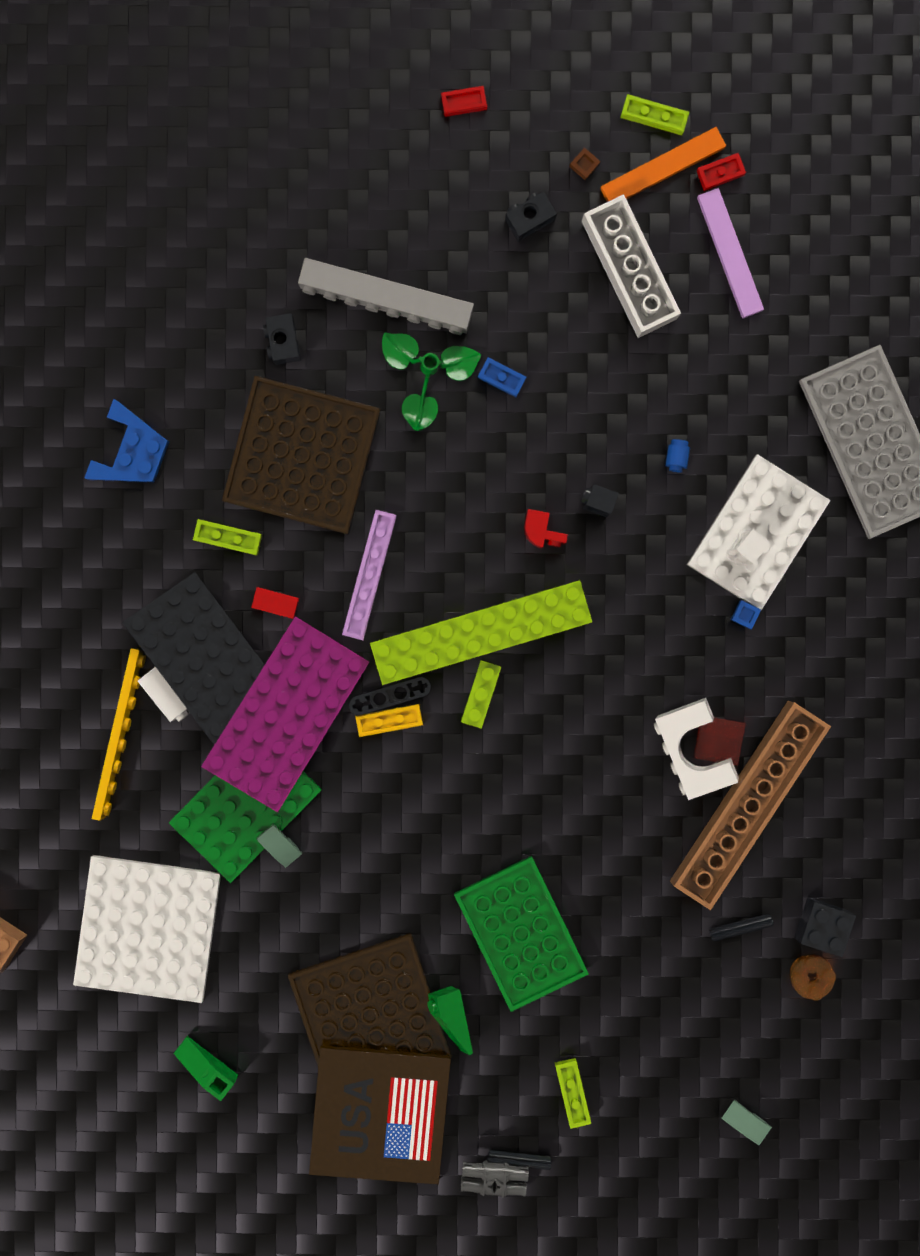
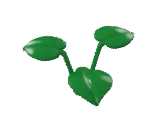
M384 333L382 339L384 357L393 368L403 370L407 368L409 362L412 364L421 363L420 369L425 374L421 396L411 394L405 398L402 404V414L405 420L416 431L427 428L437 416V401L432 397H425L429 377L437 372L438 366L442 369L446 368V374L449 378L463 381L473 374L481 358V354L471 348L452 346L442 352L441 360L433 353H427L423 357L420 356L418 359H414L418 355L419 347L413 337L407 334Z

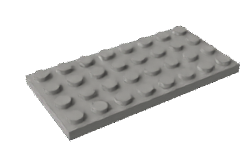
M881 345L799 380L868 539L920 517V433Z

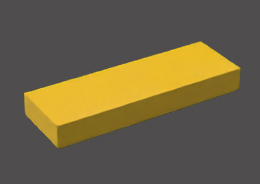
M419 704L355 716L359 737L423 725Z

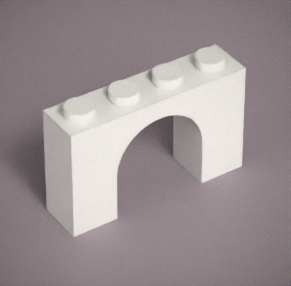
M706 698L656 717V722L654 723L655 730L658 735L663 737V749L666 755L670 754L673 761L670 763L674 775L678 774L681 781L679 788L683 795H687L688 800L738 783L739 776L731 758L709 766H697L690 763L682 754L680 747L682 736L687 731L714 720Z

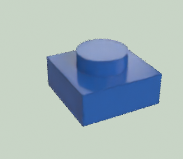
M740 600L731 620L748 629H752L761 609Z

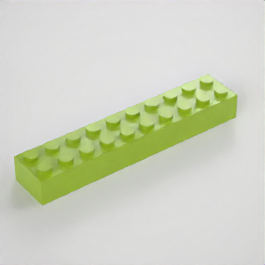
M579 580L370 643L382 685L589 624L592 623V619Z

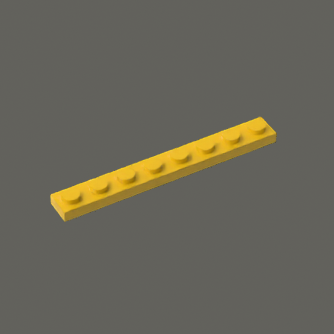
M130 649L91 818L101 821L106 816H109L112 803H109L110 797L116 790L117 782H114L122 764L119 758L121 752L123 753L126 747V740H124L125 732L129 731L131 725L129 715L136 704L134 693L135 689H138L140 686L138 680L141 679L139 672L140 668L144 667L146 655H143L144 651L142 649Z

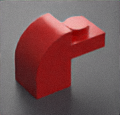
M528 509L524 530L531 544L542 549L544 540L548 541L547 545L560 547L561 544L566 543L568 534L547 530L550 513Z

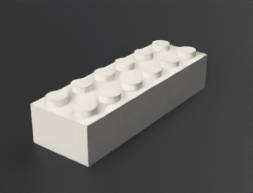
M624 194L584 213L582 224L637 337L644 336L677 320L681 312Z

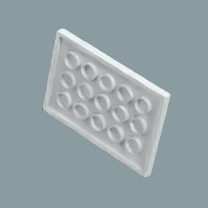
M757 454L687 565L745 602L762 610L830 500ZM754 529L768 540L770 544L754 564L746 566L741 564V566H738L730 559L731 555L727 551L743 532Z

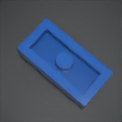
M489 357L478 375L479 379L514 397H517L526 380V376Z

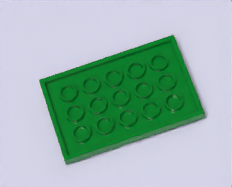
M303 771L280 810L276 812L215 775L169 824L231 883L265 849L258 842L257 837L273 823L282 831L322 789Z
M532 856L454 893L511 1012L589 974Z

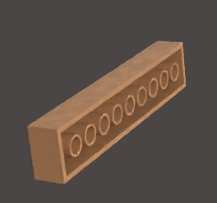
M787 701L739 774L738 783L732 785L671 878L670 882L674 887L709 910L713 908L831 728L830 725L795 702Z

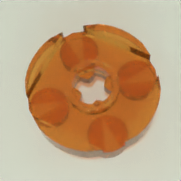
M819 955L801 956L792 964L790 969L793 988L798 994L807 999L820 1000L826 996L833 988L836 979L832 966ZM817 972V979L815 981L812 980L811 982H809V977L807 975L809 973L813 974Z

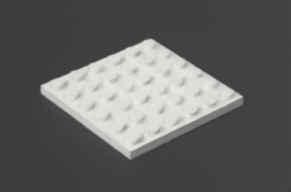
M96 855L91 856L73 985L202 1003L204 1001L221 874L219 872Z

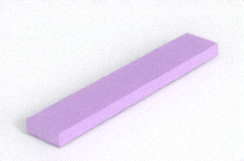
M719 188L698 195L699 205L742 319L762 312L764 307Z
M375 510L342 635L364 640L397 517L395 514Z

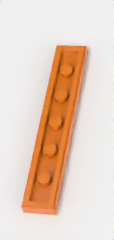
M714 127L606 183L600 189L607 202L623 194L628 199L725 149L726 144L717 127Z

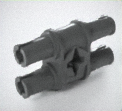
M487 1160L483 1161V1163L463 1162L461 1192H476L482 1196L497 1195L501 1196V1198L506 1197V1195L526 1197L528 1167L511 1166L507 1162H504V1164L490 1163Z

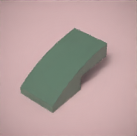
M274 823L257 837L258 842L285 868L302 855L299 848L289 837L286 838Z
M736 1100L732 1102L722 1117L729 1125L758 1145L761 1144L772 1128Z

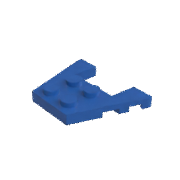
M113 399L107 418L128 425L113 467L91 460L85 479L155 482L169 441L119 401Z

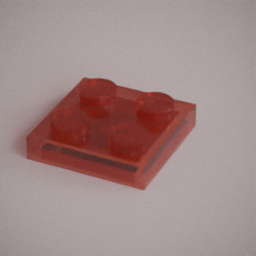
M714 717L713 722L699 726L694 758L713 762H720L731 758L733 764L738 766L745 723Z

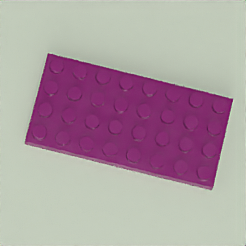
M295 616L201 767L278 812L366 669L369 661Z

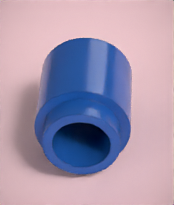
M671 440V444L668 445L665 465L669 467V471L681 473L683 469H687L690 452L688 441Z

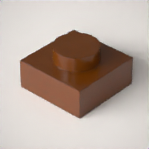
M584 147L570 163L569 167L586 181L600 165L601 161Z

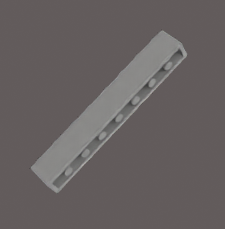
M308 258L304 259L298 281L300 288L306 294L315 295V293H319L328 300L336 301V298L341 299L347 305L355 307L357 304L366 306L365 309L372 312H378V310L385 311L388 316L399 318L400 315L407 317V320L419 324L422 321L435 329L444 327L449 329V332L457 335L467 334L474 309V303Z

